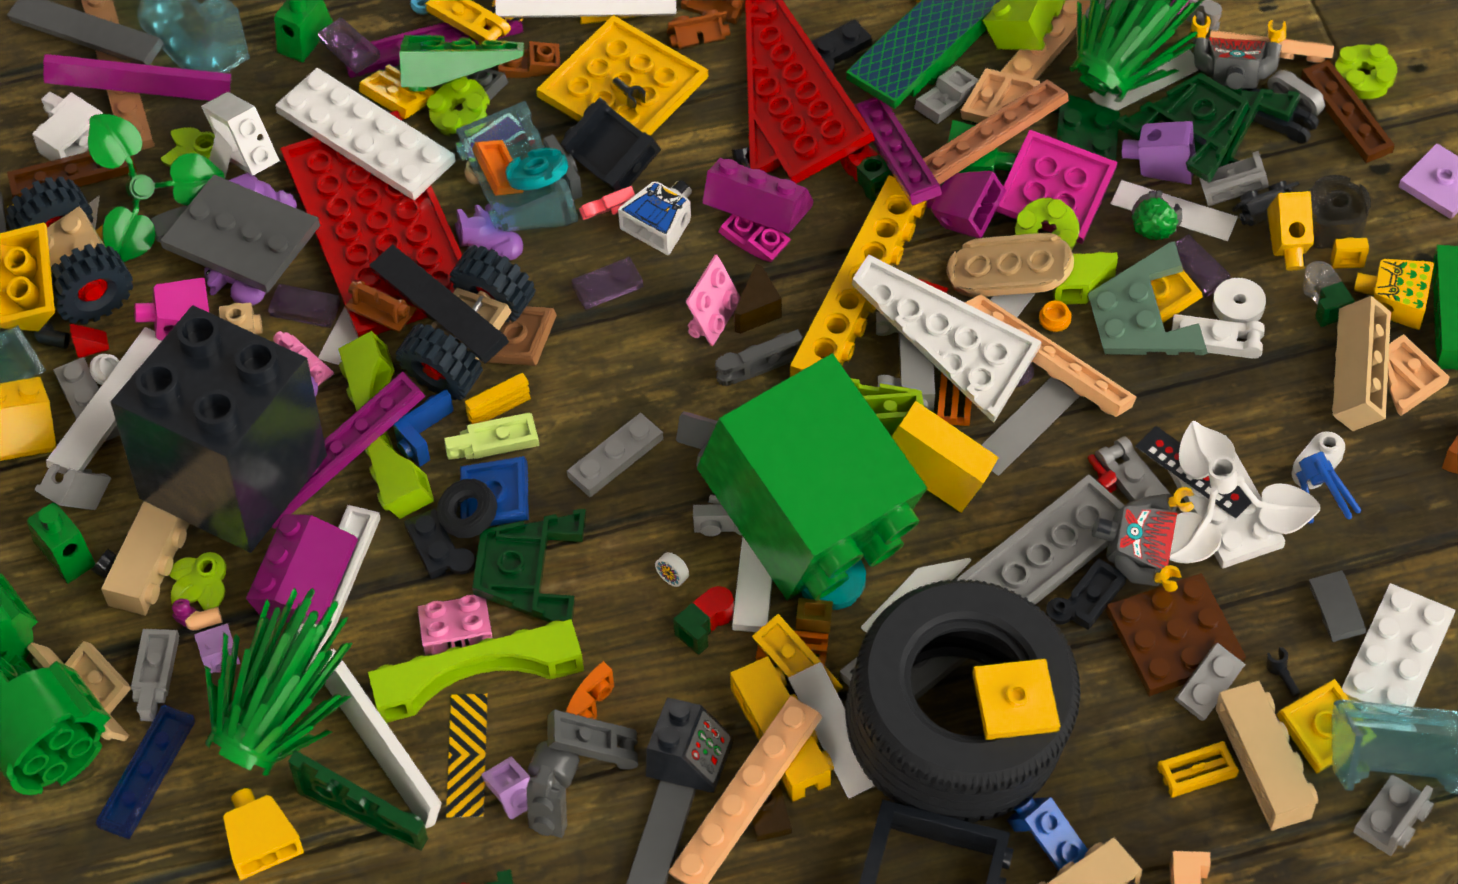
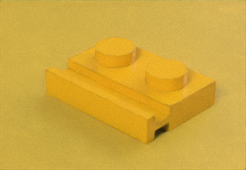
M389 64L384 71L379 70L359 83L360 93L392 112L398 110L400 117L404 119L424 108L428 98L435 94V91L428 87L424 91H410L409 87H401L400 71Z

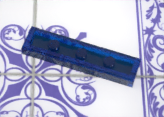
M166 705L161 706L96 820L98 828L127 839L131 838L195 724L194 715Z

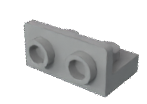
M1392 774L1355 826L1353 833L1392 856L1398 846L1405 848L1415 833V829L1412 828L1415 821L1419 819L1423 822L1434 805V803L1429 801L1433 788L1426 785L1421 792Z

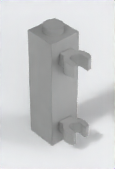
M876 312V335L887 336L892 333H899L900 378L880 375L878 376V387L882 383L922 390L924 407L934 413V364L880 312Z

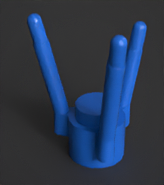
M1324 452L1315 453L1299 462L1302 471L1296 473L1302 490L1309 493V481H1311L1313 486L1325 482L1348 520L1352 518V514L1343 497L1355 513L1361 512V508L1334 471L1330 460L1327 461ZM1312 518L1308 523H1313L1314 518Z

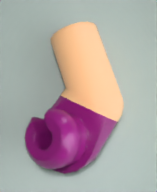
M178 599L172 604L174 612L172 616L175 621L190 630H200L223 623L219 607L199 612L190 606V602L187 599Z

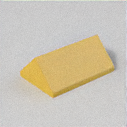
M44 222L0 233V328L39 331L55 313L47 225Z
M917 401L913 403L891 436L927 486V491L960 513L963 512L984 484L999 458Z

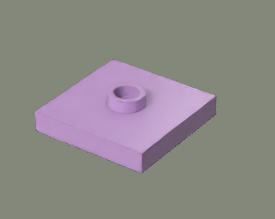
M1436 143L1400 180L1399 187L1447 218L1452 219L1458 213V156Z

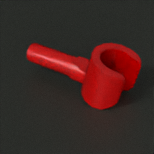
M1094 454L1089 455L1087 459L1099 476L1096 481L1112 493L1117 489L1115 472L1112 470L1106 471Z

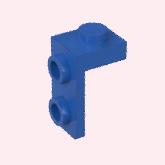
M447 390L430 396L422 405L411 412H407L393 425L399 451L406 459L412 458L419 467L430 461L427 442L420 433L453 412L451 394Z
M1030 796L1027 800L1021 801V804L1014 808L1016 812L1007 819V822L1015 832L1030 831L1058 871L1069 862L1076 864L1085 858L1088 849L1051 797L1032 798Z

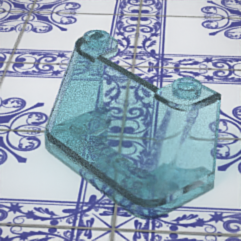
M140 0L137 11L140 26L147 34L159 37L164 43L162 49L181 69L226 73L250 58L239 11L229 0H207L202 4L197 0Z
M525 101L456 129L460 141L455 143L457 152L462 161L468 160L492 209L488 211V215L494 228L500 227L503 232L563 227L579 221L571 190L565 179L561 178L551 185L539 189L524 190L523 193L495 196L472 151L475 142L503 140L512 159L520 156L522 160L528 157L527 153L531 150L545 148L538 129L532 124L530 117L532 115Z

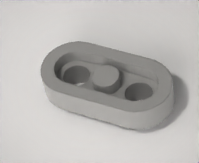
M1279 70L1268 80V88L1273 90V93L1288 94V91L1300 93V100L1297 105L1300 109L1308 111L1310 114L1317 116L1325 107L1322 93L1297 78L1291 72Z

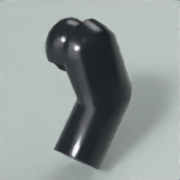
M49 320L39 331H32L39 343L64 349L69 346L70 334L54 330Z

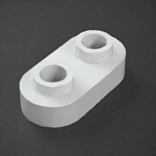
M1333 432L1317 434L1296 458L1292 469V478L1297 485L1300 486L1296 473L1302 471L1299 462L1310 455L1324 452L1327 461L1330 460L1333 469L1337 467L1345 452V442L1338 434ZM1311 481L1308 482L1309 489H1314L1322 485L1319 484L1313 486Z

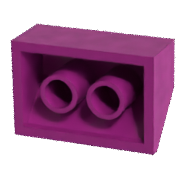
M719 158L707 171L702 204L789 234L813 207L814 201L807 188L797 185L791 180L780 179L768 175L763 170L742 166L731 159Z
M283 514L248 592L247 601L261 616L265 601L268 599L270 606L266 618L268 617L270 621L276 607L280 608L281 615L292 590L296 588L297 596L285 622L289 623L298 604L301 605L307 592L310 589H314L315 593L302 624L306 622L312 611L319 613V617L315 624H318L327 608L330 607L357 544V537L313 515Z

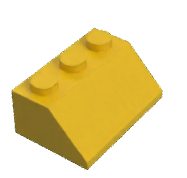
M34 377L0 383V461L53 452L56 448L50 401L41 378Z

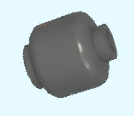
M545 740L537 745L528 767V773L530 777L536 778L540 765L554 768L555 784L568 788L571 785L580 759L577 754L548 748V740Z

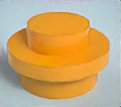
M1050 301L1041 308L1039 322L1042 327L1049 331H1062L1071 323V312L1065 303Z

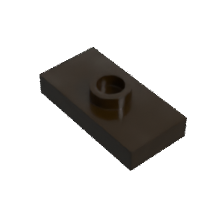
M779 781L752 819L757 841L792 834V827Z

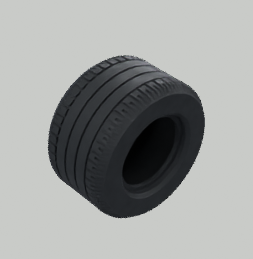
M957 579L952 581L946 580L945 582L938 581L937 583L933 582L930 585L926 584L923 587H918L916 590L913 589L891 603L872 623L861 644L848 688L845 720L848 738L860 767L863 768V772L867 775L868 779L872 780V784L879 791H883V794L891 801L894 800L898 804L975 823L979 820L982 822L993 819V817L997 818L1013 811L1015 807L1021 804V801L1034 796L1047 782L1057 765L1077 720L1080 706V680L1076 661L1068 641L1064 638L1063 633H1060V629L1056 627L1055 622L1051 621V618L1046 616V613L1041 611L1040 607L1035 606L1032 601L1029 602L1026 597L1022 598V595L1015 594V591H1009L1006 587L1001 588L1000 585L987 584L985 581H972V579L967 581L965 579H960V581ZM941 656L969 658L984 665L1046 659L1060 729L1058 732L986 740L985 735L965 736L949 732L932 722L918 706L911 687V669L922 661Z

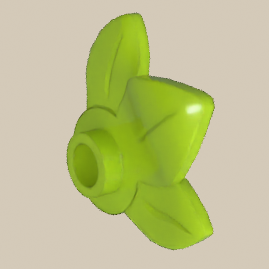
M191 127L172 130L171 136L177 146L161 157V161L170 167L177 157L187 153L200 154L209 159L215 135L211 132H200L198 129Z
M206 552L198 558L185 557L174 563L169 574L176 581L171 590V603L173 604L178 599H187L190 604L198 600L203 610L219 607L226 592L222 581L226 575L227 567L225 560L215 552ZM212 563V569L209 572L204 573L205 567L208 564Z

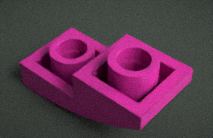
M734 214L721 225L718 231L741 249L770 263L791 241L789 237L779 230Z

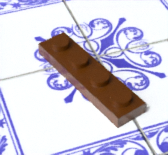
M1329 59L1302 70L1301 79L1322 93L1325 102L1324 109L1365 163L1393 153L1395 144Z
M89 151L7 172L13 198L15 195L21 197V190L25 187L28 190L34 187L32 183L37 180L40 184L45 183V178L52 177L54 181H56L57 177H64L65 181L70 179L75 185L77 184L80 187L129 174L126 161L120 167L114 169L101 167L92 159ZM130 156L134 164L135 172H137L133 156Z

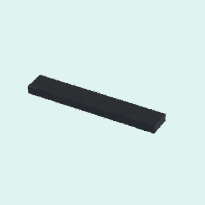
M393 244L369 265L375 274L449 335L455 337V340L467 346L466 349L472 351L484 364L509 343L507 337Z

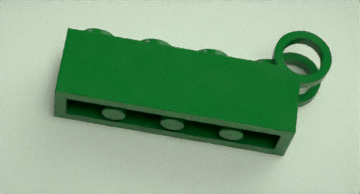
M1437 245L1432 260L1434 263L1432 289L1436 365L1441 369L1458 370V246Z

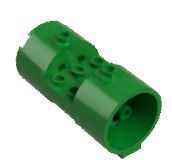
M0 574V771L16 792L24 795H36L43 792L42 787L56 781L61 786L88 767L103 746L99 739L101 733L106 732L104 724L111 717L75 669L58 661H55L49 668L36 670L32 668L26 660L29 654L27 647L30 643H33L34 637L31 628L38 623V620L4 575Z

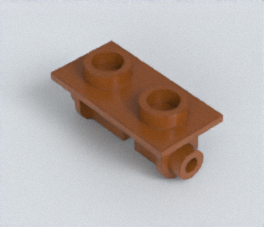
M714 9L705 11L698 17L689 18V16L684 15L672 19V22H668L666 31L667 35H670L671 47L681 49L699 45L697 34L702 33L704 44L725 40L726 36H730L729 25L724 24L727 11L718 12V10Z
M353 281L350 284L348 292L352 294V298L345 305L346 309L398 333L401 332L417 310L416 307L407 304L405 300L391 297L367 286L363 281Z

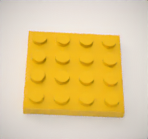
M613 15L536 90L538 98L578 122L584 116L586 108L590 104L595 103L598 98H602L614 111L642 133L646 132L651 136L708 78V69ZM619 77L628 87L640 86L646 91L645 102L643 103L641 99L635 98L637 101L636 108H629L627 96L613 83V79Z

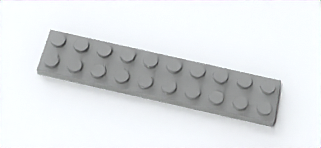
M1087 475L959 576L957 580L965 579L967 581L972 579V581H985L987 584L993 583L995 586L1000 585L1001 588L1006 587L1009 591L1013 590L1015 594L1022 595V598L1026 597L1029 602L1032 601L1036 605L1108 547L1109 541L1092 536L1094 522L1097 517L1113 521L1114 514L1125 505L1091 475ZM941 656L922 661L913 666L911 669V687L915 700L919 699L968 658ZM857 658L840 670V679L848 686L850 685Z

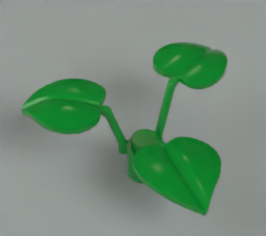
M97 114L89 118L87 143L92 159L101 167L109 169L120 167L124 161L128 165L130 179L126 184V192L132 198L133 211L131 212L125 207H115L107 214L102 229L104 246L107 247L109 245L113 247L123 262L146 253L152 247L155 240L156 232L152 221L144 215H138L140 200L149 198L154 193V189L173 186L174 200L179 204L188 206L213 175L225 179L222 170L206 157L196 153L183 154L173 161L169 171L172 178L170 181L154 183L147 175H136L130 156L137 154L142 149V137L137 128L129 121L115 115Z

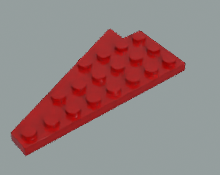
M745 0L751 169H760L769 173L781 166L789 180L797 184L874 141L875 137L783 0Z

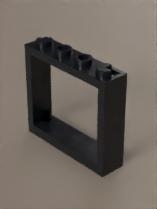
M882 800L859 884H876L891 829L992 855L993 858L986 884L1006 883V878L1000 877L1001 868L1009 870L1013 849L1007 847L1009 832Z

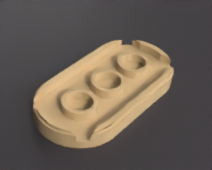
M1053 233L977 238L962 245V249L957 253L955 251L950 256L947 263V275L953 288L958 293L968 297H977L981 294L988 297L1040 293L1052 290L1066 281L1074 267V256L1068 243Z

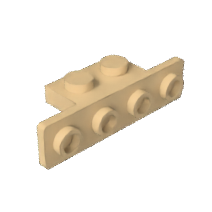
M83 641L64 665L75 669L111 717L104 724L106 732L101 733V737L106 740L113 738L125 742L129 734L110 713L131 690V686L91 643ZM30 643L27 647L29 652L35 657L33 663L39 669L49 668L55 661L64 664L49 647L36 643Z

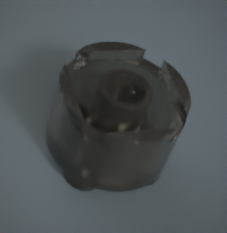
M1329 175L1318 179L1311 189L1309 188L1313 220V246L1315 248L1333 249L1335 239L1347 237L1361 238L1363 236L1371 207L1370 195L1363 185L1357 186L1350 182L1351 178L1343 175Z

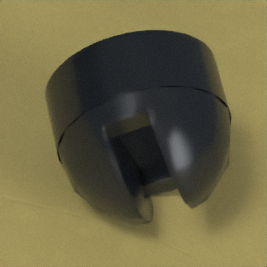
M107 549L91 570L97 575L106 578L117 555L110 549Z

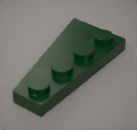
M296 750L288 760L299 795L418 850H422L428 841L425 823L414 813L400 810Z

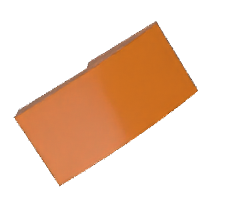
M604 661L577 688L566 709V713L591 719L597 718L596 701H602L607 698L614 688L613 670Z

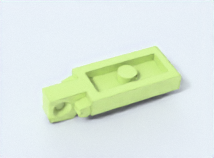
M530 412L467 425L466 430L460 431V435L444 438L448 460L464 457L466 459H477L539 446L537 431L532 413Z

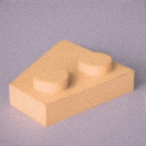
M986 68L962 107L961 117L964 120L980 123L1039 85L1040 81Z
M1404 334L1389 344L1387 382L1397 413L1402 416L1446 386L1449 381V376Z

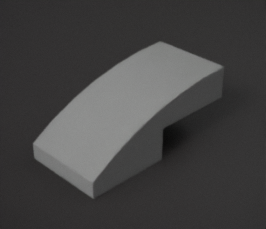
M956 65L938 77L936 87L916 99L914 109L938 124L968 99L979 79Z

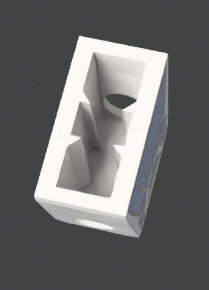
M678 180L671 188L657 181L651 182L618 209L620 229L662 253L669 255L691 219V205L688 196L692 193L691 188L681 180Z

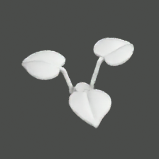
M1192 421L1185 431L1180 444L1179 463L1183 472L1193 479H1203L1209 475L1211 485L1210 497L1204 519L1194 512L1177 514L1169 560L1178 563H1195L1209 558L1218 550L1222 542V531L1218 526L1209 523L1213 516L1216 496L1218 493L1228 494L1236 486H1240L1256 507L1261 508L1259 512L1261 524L1267 530L1277 534H1289L1302 528L1319 513L1320 504L1304 490L1282 483L1272 484L1264 488L1262 501L1258 500L1244 482V477L1237 476L1236 464L1234 462L1235 447L1231 440L1217 431Z

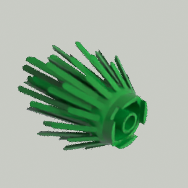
M1091 0L1088 18L1085 15L1082 16V4L1077 1V58L1070 67L1071 72L1077 69L1082 74L1079 80L1103 97L1107 92L1117 96L1114 101L1118 103L1123 100L1129 91L1179 72L1177 69L1169 71L1163 69L1156 70L1194 47L1195 44L1190 43L1175 51L1195 37L1197 32L1189 33L1143 66L1141 65L1175 34V30L1204 0L1189 3L1174 20L1173 18L1189 0H1175L1171 6L1170 4L1173 0H1112L1108 11L1105 9L1107 0Z
M296 588L292 590L281 615L280 608L276 607L270 621L268 617L266 618L270 606L268 599H266L250 649L246 648L244 651L233 699L232 693L240 642L238 634L234 635L230 656L227 651L228 635L223 632L221 674L218 679V686L212 683L211 669L205 665L211 732L205 741V745L210 747L214 742L222 747L218 753L219 755L250 771L254 764L264 768L261 774L263 776L269 775L274 763L293 754L295 750L299 751L332 733V731L325 730L315 736L307 734L314 729L315 725L351 697L349 695L341 697V695L334 694L328 700H323L288 731L295 720L312 703L313 697L326 684L328 678L342 662L343 656L352 646V642L343 643L333 656V651L328 650L348 617H343L309 666L332 623L330 620L338 607V602L334 601L325 611L317 627L313 626L319 617V613L312 611L299 633L298 630L315 593L314 589H310L307 592L301 605L298 604L280 639L279 636L297 596Z

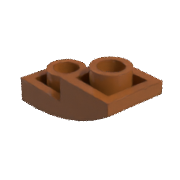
M529 41L528 49H524L523 57L497 65L496 71L505 73L506 78H527L554 73L560 67L559 44Z

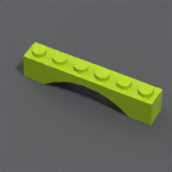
M372 331L338 348L342 360L339 363V367L343 376L348 381L349 387L346 391L349 399L355 405L356 411L390 383L395 371L387 345ZM387 431L365 449L372 462L369 470L379 486L380 492L377 493V497L384 510H390L401 519L434 502L427 475L411 460L397 453Z
M572 619L566 621H552L546 626L531 630H518L512 635L497 639L487 638L478 644L462 648L452 647L443 653L431 656H418L411 661L397 665H383L374 671L368 672L377 711L384 721L388 723L415 716L424 704L442 689L476 674L492 671H520L552 680L584 671L581 649Z

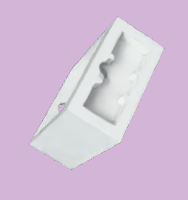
M226 92L201 106L214 134L216 135V131H219L232 147L231 163L249 174L255 175L280 161L255 106L230 92ZM259 134L263 136L261 140H257Z

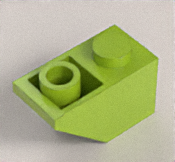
M1117 252L1073 254V270L1066 281L1052 289L1053 300L1061 301L1065 304H1086L1089 302V292L1115 277L1118 260Z

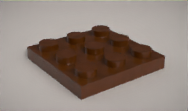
M1202 573L1176 581L1178 588L1174 592H1169L1161 586L1107 604L1106 613L1148 696L1185 685L1216 643H1219L1245 664L1246 655Z

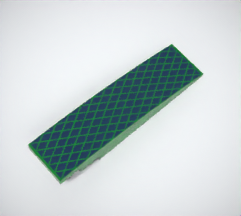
M1000 0L920 1L846 72V80L895 109L908 95L914 97L927 83L933 85L938 77L944 74L987 30L983 19Z

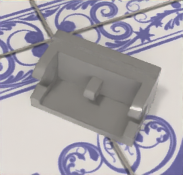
M1259 151L1252 152L1253 157L1219 167L1210 183L1199 178L1208 206L1269 187Z
M53 464L47 470L41 484H37L35 488L36 492L60 506L96 510L111 477L104 473H92L91 469H85L82 472L69 468L64 474L62 482H56L55 476L59 472L60 465Z

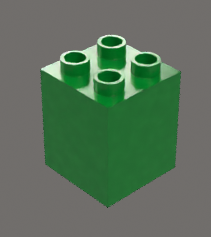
M833 353L720 417L697 466V470L787 601L801 593L805 588L808 589L815 601L820 600L837 590L849 579L845 571L855 565L862 557L865 558L870 567H874L894 555L904 545L901 537L920 522L913 509L927 490V486Z

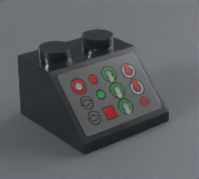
M667 697L647 746L646 777L715 793L732 748L734 736L702 705Z

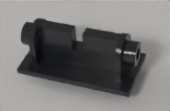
M1281 181L1269 186L1268 192L1259 194L1258 190L1246 193L1240 197L1241 201L1232 210L1233 212L1242 210L1240 220L1243 225L1254 226L1255 224L1267 221V208L1277 194L1293 192V189L1299 185V182L1287 185L1286 181Z

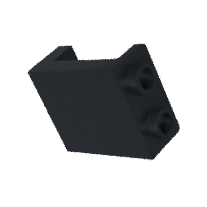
M598 98L595 103L590 104L586 108L584 116L574 127H571L565 133L564 139L560 144L576 161L615 192L631 186L662 150L651 136L646 132L642 133L614 111L602 98Z

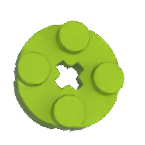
M1384 45L1344 47L1341 49L1335 63V68L1359 99L1382 97L1387 93L1388 88L1395 83L1397 65L1392 56L1388 54V49ZM1360 69H1367V70H1370L1371 72H1370L1369 75H1365L1364 71H1359V70H1360Z
M466 76L444 84L427 100L429 117L439 132L450 136L449 133H458L459 136H464L478 129L487 117L485 112L487 104L490 106L489 96L477 81L468 79ZM462 103V110H454L458 104Z
M1040 198L1026 205L1018 214L1015 235L1038 233V230L1042 228V223L1048 221L1050 225H1056V230L1052 233L1060 236L1063 241L1067 242L1071 250L1076 245L1080 234L1079 221L1074 211L1063 201L1052 198Z

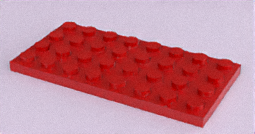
M398 110L390 112V114L402 121ZM315 137L280 148L305 212L319 219L320 227L314 234L344 306L352 298V294L348 292L350 284L353 281H363L367 286L398 300L403 299L407 304L415 307L375 274L369 266L392 244L454 293V283L450 282L451 276L449 275L462 257V253L431 185L418 198L412 200ZM417 308L407 324L427 318L428 316ZM346 309L358 338L370 331L377 335L392 330Z

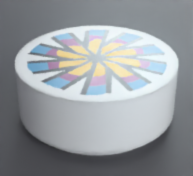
M666 552L655 562V567L660 577L672 586H680L689 577L687 565L679 556L673 553Z

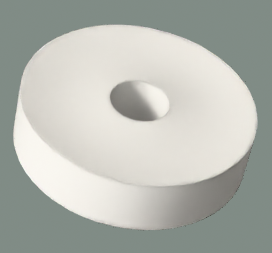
M1231 278L1225 280L1216 288L1212 304L1215 315L1223 321L1239 323L1259 321L1264 313L1266 296L1262 288L1255 282L1245 278ZM1235 301H1241V302H1243V303H1242V304H1238V303H1236Z

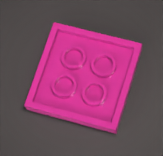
M1029 130L1003 186L1006 192L996 212L1017 219L1018 214L1026 205L1040 198L1061 200L1077 216L1080 226L1077 243L1083 244L1118 162ZM1046 221L1042 223L1041 229L1052 233L1056 230V225H1050Z

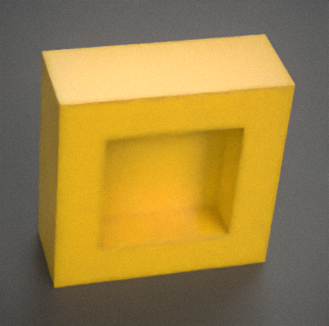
M1353 237L1335 239L1330 258L1332 269L1363 268L1369 251L1368 239Z

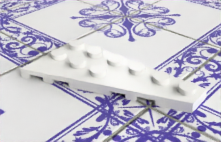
M869 254L852 279V286L994 423L1038 352L1041 341Z

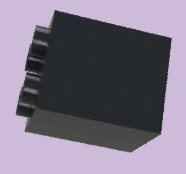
M194 305L189 308L110 401L139 499L250 553L327 457L307 357Z

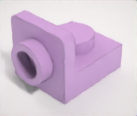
M228 624L194 634L204 667L205 665L209 667L211 673L221 672L223 632L228 635L227 651L231 656L233 639ZM237 656V664H236V665L240 664V661H239V657H238V656Z
M512 756L481 774L486 786L500 800L506 815L510 819H514L528 810L526 787L530 776Z

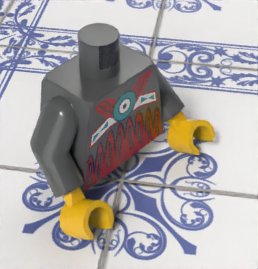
M1196 16L1193 17L1190 32H1197L1196 39L1193 40V44H1195L1194 64L1198 70L1209 76L1212 80L1234 90L1240 88L1254 89L1257 88L1260 79H1265L1277 70L1282 45L1279 43L1286 38L1285 21H1283V27L1280 30H1273V20L1269 21L1268 38L1270 42L1267 43V41L1209 37L1207 39L1205 36L1209 31L1210 17L1206 16L1203 26L1196 23Z
M1181 487L1175 491L1174 497L1171 494H1161L1128 502L1114 514L1113 521L1097 517L1093 525L1092 536L1109 541L1106 558L1115 563V567L1131 583L1158 586L1162 583L1165 590L1174 592L1178 586L1175 581H1168L1170 577L1181 578L1182 576L1176 566L1168 565L1178 513L1172 510L1178 506L1181 511L1190 512L1194 508L1193 503L1180 502L1183 497L1193 496L1194 493L1188 487Z

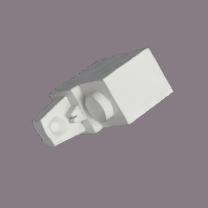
M49 92L41 99L44 104V110L49 113V119L39 125L37 130L32 133L38 152L51 161L86 152L88 150L89 118L93 115L102 114V112L73 93H70L63 99Z

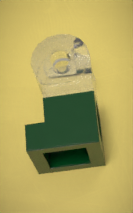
M1314 261L1306 267L1302 288L1304 293L1317 304L1315 315L1320 327L1338 322L1339 308L1352 304L1354 302L1353 297L1330 264L1324 261Z

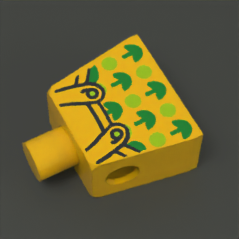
M1383 259L1380 261L1377 276L1357 273L1354 291L1372 295V297L1391 311V321L1420 330L1426 309L1434 263Z

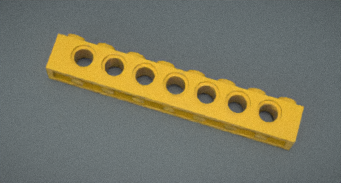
M889 175L790 365V377L823 359L821 357H826L832 353L841 366L844 361L849 362L855 349L854 341L857 336H863L869 312L874 313L876 310L852 286V279L868 254L891 266L893 264L898 265L903 255V245L905 241H911L915 231L914 223L917 218L921 219L927 206V201L912 206L895 177Z

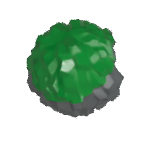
M1160 190L1157 192L1149 191L1148 194L1142 195L1132 208V220L1134 221L1135 231L1139 235L1151 240L1169 238L1170 235L1177 231L1176 227L1182 223V208H1180L1179 204H1175L1174 208L1162 198L1163 192Z

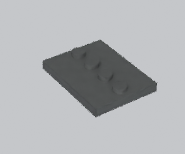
M213 175L161 238L160 242L165 250L268 293L320 227V222L316 216Z

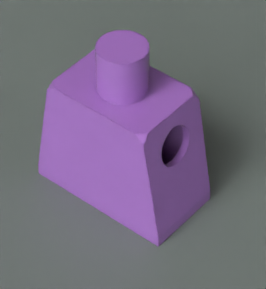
M1193 121L1147 123L1142 126L1139 140H1123L1122 158L1139 159L1141 175L1144 177L1192 184L1193 173L1187 170L1186 162L1195 154Z

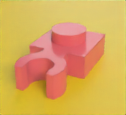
M632 186L603 196L601 199L586 203L579 208L582 219L586 220L610 210L613 215L618 214V209L635 196Z

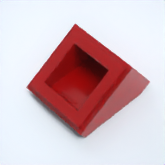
M70 324L71 337L78 357L81 358L110 349L106 331Z

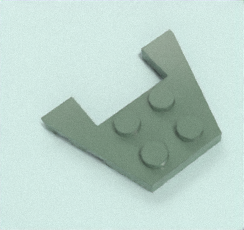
M1175 241L1166 244L1088 293L1105 354L1146 355L1147 352H1166L1167 355H1179V352H1195V355L1208 354L1199 323L1165 332L1151 281L1183 272Z

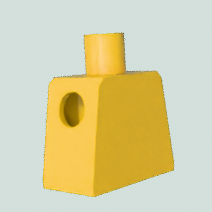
M1310 191L1278 193L1267 208L1273 254L1275 256H1285L1286 270H1301L1305 268L1304 254L1314 243Z
M249 788L238 790L232 795L231 799L236 809L226 812L223 815L232 861L240 881L304 853L296 830L272 796L266 795L255 800L252 790Z

